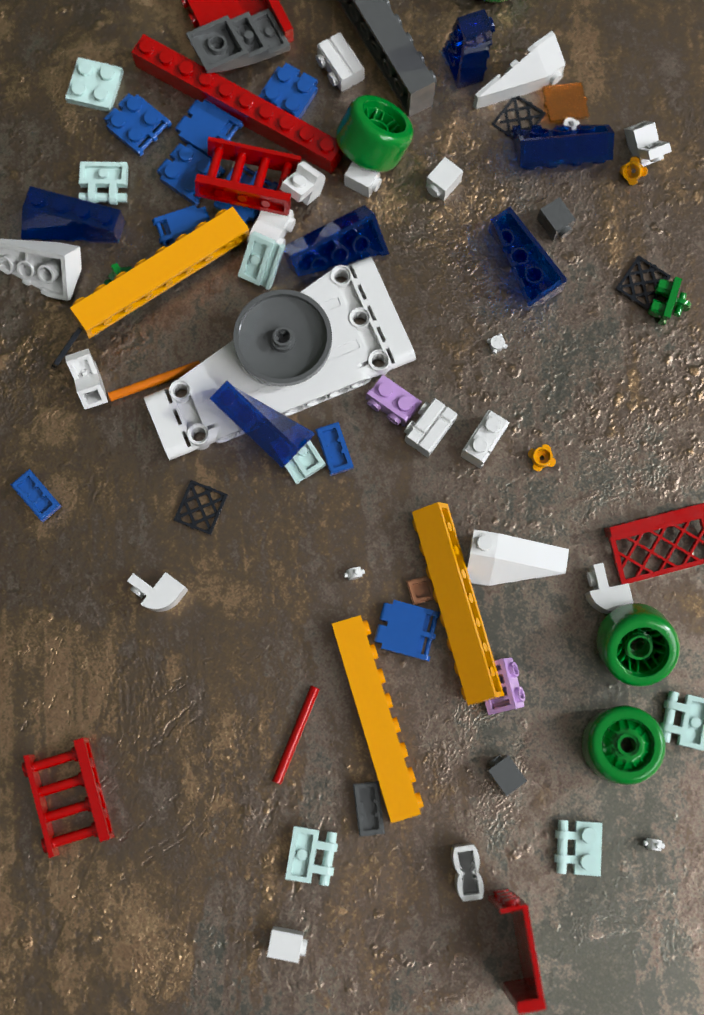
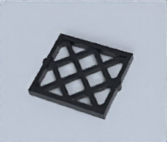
M516 96L510 99L491 125L523 145L546 116V112L533 105L532 102ZM517 100H521L526 106L518 107ZM514 101L515 108L507 109ZM527 109L528 116L520 118L519 110ZM530 109L539 112V115L531 116ZM516 111L517 118L508 119L507 112ZM504 113L506 120L500 121V124H507L508 130L506 131L496 125ZM532 119H538L533 125ZM529 120L530 127L522 128L521 121ZM518 121L519 129L511 130L509 122ZM528 130H529V132H528V133L526 134V136L524 137V136H523V131H528ZM520 132L521 139L514 137L511 133Z
M638 255L615 290L631 302L648 311L651 304L648 295L655 293L654 291L647 292L646 284L653 283L654 289L656 288L659 279H656L655 271L664 277L659 279L669 280L671 276L659 269L655 264L648 262ZM640 263L647 265L650 269L642 270ZM637 264L638 271L631 272ZM651 272L652 280L644 281L643 274ZM639 274L641 282L633 283L632 275ZM628 277L630 284L622 285ZM642 285L643 293L636 294L634 286ZM630 287L632 295L623 291V288ZM655 294V296L653 297V299L656 300V298L658 297V294ZM644 296L646 304L637 300V297Z
M78 327L51 365L52 369L55 370L81 333V328Z
M190 480L174 521L186 525L193 530L196 529L212 535L228 494L213 489L211 486H205ZM194 487H202L205 491L197 494ZM192 489L194 496L187 499L190 490ZM210 493L220 494L221 498L212 500ZM207 494L210 502L201 505L199 497ZM196 499L199 507L190 510L187 502ZM222 501L217 511L215 503ZM185 504L187 512L181 514ZM212 505L215 513L206 516L203 508ZM200 510L203 518L195 521L192 513ZM189 515L192 523H186L181 518ZM215 517L210 526L208 519ZM205 521L208 529L199 528L197 524Z

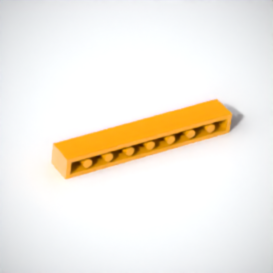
M234 207L219 211L212 220L201 222L195 227L194 231L189 234L180 235L170 246L159 248L154 256L147 260L142 259L138 261L133 269L128 272L123 271L119 273L112 282L107 285L102 284L98 286L86 298L81 297L77 299L73 306L70 307L72 316L88 339L246 241L249 236L248 226Z
M436 502L412 512L414 518L412 524L419 535L420 551L426 559V573L429 579L432 580L434 587L433 597L436 603L439 604L441 611L440 621L448 635L447 645L454 656V670L461 680L462 697L467 701V705H474L505 696L449 506L446 503Z
M361 615L332 623L390 822L395 823L420 815L419 808L424 807L420 792L415 793L412 783L416 782L412 767L407 768L404 758L409 757L405 743H399L397 733L401 732L397 717L392 718L389 708L393 707L390 693H384L382 687L386 680L382 668L377 669L374 659H378L375 644L370 645L367 635L371 634L368 621H362Z

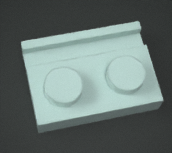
M252 232L238 277L258 286L262 285L266 287L265 289L269 290L273 285L286 245H281L258 232Z
M300 424L281 435L275 441L270 442L296 484H299L300 481L326 466Z

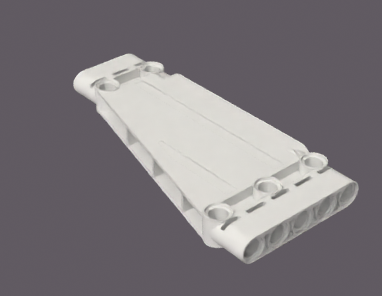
M370 256L347 266L338 265L301 291V293L314 299L324 309L332 330L330 355L321 370L310 379L292 386H273L255 379L243 368L236 355L232 340L178 380L172 382L169 387L143 397L169 461L195 450H204L214 442L223 443L361 387L370 382L373 377L379 378L382 375H386L390 370L416 360L410 340L376 265ZM342 276L345 277L347 280L343 283H339L335 279L337 277ZM356 318H363L366 322L362 325H357L354 323V320ZM375 360H382L385 365L378 368L372 363ZM179 390H187V394L184 397H176V393ZM166 394H170L173 401L172 403L169 402V399ZM176 415H179V418L182 423L181 425L178 424ZM203 432L206 435L202 441L193 440L195 434ZM186 436L191 444L190 447H188L184 437Z

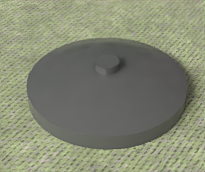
M280 289L255 297L243 308L234 326L233 342L241 365L255 379L273 386H292L310 379L324 366L332 347V330L327 314L314 299L298 291Z

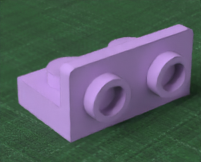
M384 375L366 393L367 404L372 409L383 411L387 414L388 420L395 425L401 424L404 427L422 404V401Z
M512 658L495 660L505 696L485 701L488 715L522 708L525 701L524 691L519 686L517 678L519 676L517 664L513 662Z

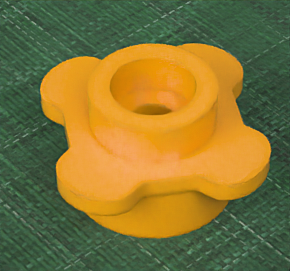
M633 156L630 158V162L621 166L620 173L628 180L630 185H636L638 179L647 175L648 169L642 166L639 157Z
M547 444L538 447L536 450L530 449L528 452V457L533 462V469L537 472H540L545 467H553L556 463L551 447Z

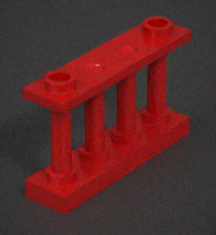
M208 137V156H212L207 175H196V197L289 216L291 194L283 192L280 188L282 182L296 172L298 164L301 163V156L228 141L222 138ZM221 159L235 161L230 180L216 178ZM245 164L258 166L253 185L239 183ZM268 169L282 171L277 190L263 188Z
M83 737L73 740L74 747H72V750L36 761L34 754L23 756L22 770L24 776L29 778L44 837L41 839L42 849L45 854L48 853L49 858L60 855L58 847L91 836L98 837L100 842L114 838L89 738ZM75 760V762L79 761L81 772H78V775L42 786L39 775L40 770ZM79 785L86 788L88 797H85L84 801L52 811L48 810L45 796ZM87 810L92 812L94 822L91 823V826L55 837L52 821Z

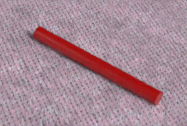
M310 685L272 781L277 784H282L320 690L319 688Z

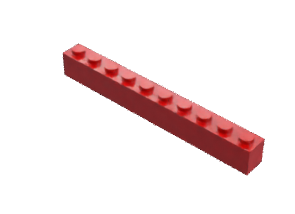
M143 34L131 51L135 66L195 100L197 99L203 103L206 99L240 120L244 127L301 156V158L332 174L342 159L343 152L340 150L336 138L215 72L207 74L202 65Z

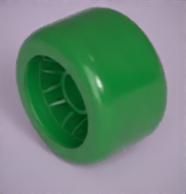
M362 95L355 98L348 106L337 127L336 141L344 155L356 165L373 172H388L400 162L413 139L414 131L407 115L396 105L378 96Z
M630 603L614 609L603 619L597 632V649L602 661L617 680L627 685L642 687L656 684L665 679L678 662L680 642L674 627L660 611L649 605ZM639 638L638 642L631 644L633 640Z
M615 706L604 709L593 716L583 732L582 751L586 763L597 776L610 783L633 785L646 781L658 771L665 756V737L660 725L650 714L637 707ZM625 737L631 742V750L627 753L621 748V741Z

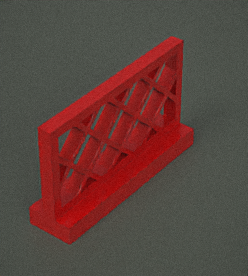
M696 503L603 528L605 536L608 537L620 585L704 564V558L699 559L692 554L698 543L704 545V541L701 540L702 536L704 538V503ZM699 519L701 530L696 537L686 531L691 521ZM670 526L680 531L673 543L662 537L667 527ZM661 529L658 534L654 532L655 530ZM647 532L656 537L650 549L638 543L642 535ZM683 534L694 539L689 551L677 546ZM636 535H637V537H636L635 540H633L632 538H630V537H632V536H636ZM626 539L633 543L626 555L618 551L617 540ZM660 540L671 546L665 558L653 552ZM636 546L648 552L641 564L630 558ZM675 549L686 555L679 565L669 561ZM651 555L662 561L656 571H651L645 567ZM627 561L639 567L635 575L629 578H625L623 570ZM666 563L671 566V567L664 568L665 565H666ZM642 570L648 572L645 574H641Z

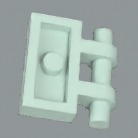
M80 161L79 185L80 187H87L88 193L80 192L79 202H88L89 205H97V202H109L110 205L127 203V193H118V188L128 187L129 166L127 162ZM97 188H109V193H97Z
M669 691L668 698L664 700L663 708H665L663 723L660 722L665 742L670 743L671 733L678 735L676 745L704 751V698L686 695L684 704L677 702L679 693ZM676 711L682 712L680 726L673 725Z
M558 820V830H555L557 854H554L556 873L566 874L567 863L573 864V874L601 876L602 823L575 821L574 831H568V820ZM568 839L574 840V855L567 854Z
M294 826L285 879L311 884L312 874L316 873L320 874L319 885L329 886L330 876L334 874V867H332L334 852H337L338 844L336 843L337 833L327 831L326 841H319L320 830ZM316 849L324 850L322 865L314 864Z

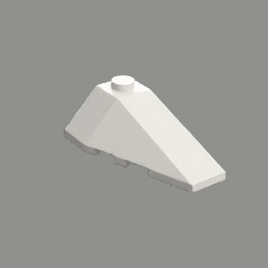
M553 31L532 44L527 49L529 54L520 62L515 59L506 70L504 76L497 75L475 94L473 107L479 109L516 96L542 90L550 84L555 85L563 77L565 61Z
M0 239V271L7 275L13 274L17 276L27 286L33 285L37 287L47 297L66 301L71 299L82 269L80 246L60 242Z
M474 529L470 537L466 567L471 584L494 586L509 582H519L521 580L566 574L569 549Z

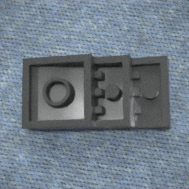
M269 8L252 16L249 12L233 19L226 15L186 33L187 39L207 74L248 66L290 50V44Z

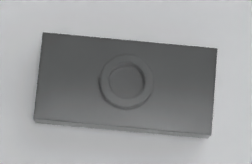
M378 781L353 784L359 837L385 834Z

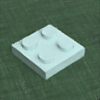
M78 57L65 97L67 103L110 112L113 109L122 80L123 68Z

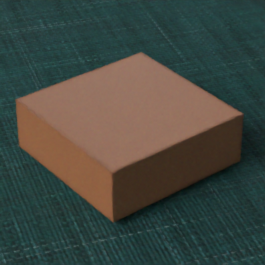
M428 575L406 581L412 605L435 600L433 597L434 587Z

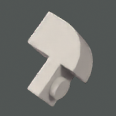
M643 121L624 129L628 148L632 156L639 157L643 167L663 159V155L672 152L670 142L659 141L655 122Z
M303 161L298 164L296 172L282 182L280 189L285 193H290L291 197L296 201H302L308 206L321 194L325 183V175Z
M89 349L66 355V363L74 378L76 391L84 409L107 403L104 384Z
M603 563L594 564L589 568L590 572H587L589 586L593 587L594 590L587 592L585 596L594 609L601 613L609 614L622 605L633 603L629 583L609 587Z
M166 572L153 588L134 573L127 580L133 585L130 589L140 598L146 595L141 605L155 612L172 609L188 591L185 586Z

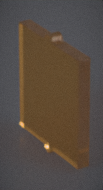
M582 82L543 86L544 107L547 108L550 123L562 122L567 118H574L575 120L589 118L590 115L586 103L588 98L585 97Z

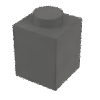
M560 197L541 208L537 220L552 241L558 237L562 239L568 236L573 231L572 227L576 220Z
M499 754L488 762L490 767L485 771L504 796H508L527 782L509 755L502 757Z

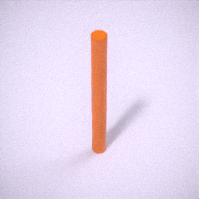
M198 360L108 392L110 401L112 402L182 377L199 365L200 362Z

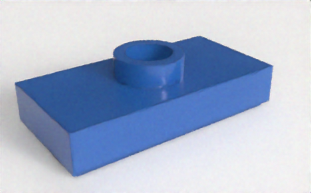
M339 422L315 429L330 476L354 469Z
M30 469L10 484L42 522L62 507Z

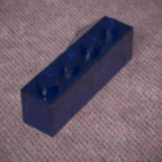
M485 9L458 17L452 27L453 32L448 36L449 40L445 42V47L442 48V53L457 90L482 82L485 71H487V59L490 57L489 49L492 45V34L495 32L493 19L491 17L488 18Z
M512 125L516 161L519 167L524 170H534L542 166L557 168L564 164L580 166L586 162L603 164L608 160H613L615 132L610 125H577L576 129L565 125H556L553 130L541 128L542 125H532L531 130H520V125Z
M30 186L22 207L21 240L41 239L42 241H52V239L65 240L66 242L87 240L88 242L119 243L125 219L119 209Z
M365 205L286 244L283 252L290 269L298 277L324 271L332 266L348 265L349 262L362 260L369 256L389 255L376 216Z
M508 207L493 217L490 221L488 232L504 251L528 308L544 304L562 292L568 279L514 210Z
M228 381L210 397V401L281 469L316 434L232 386Z

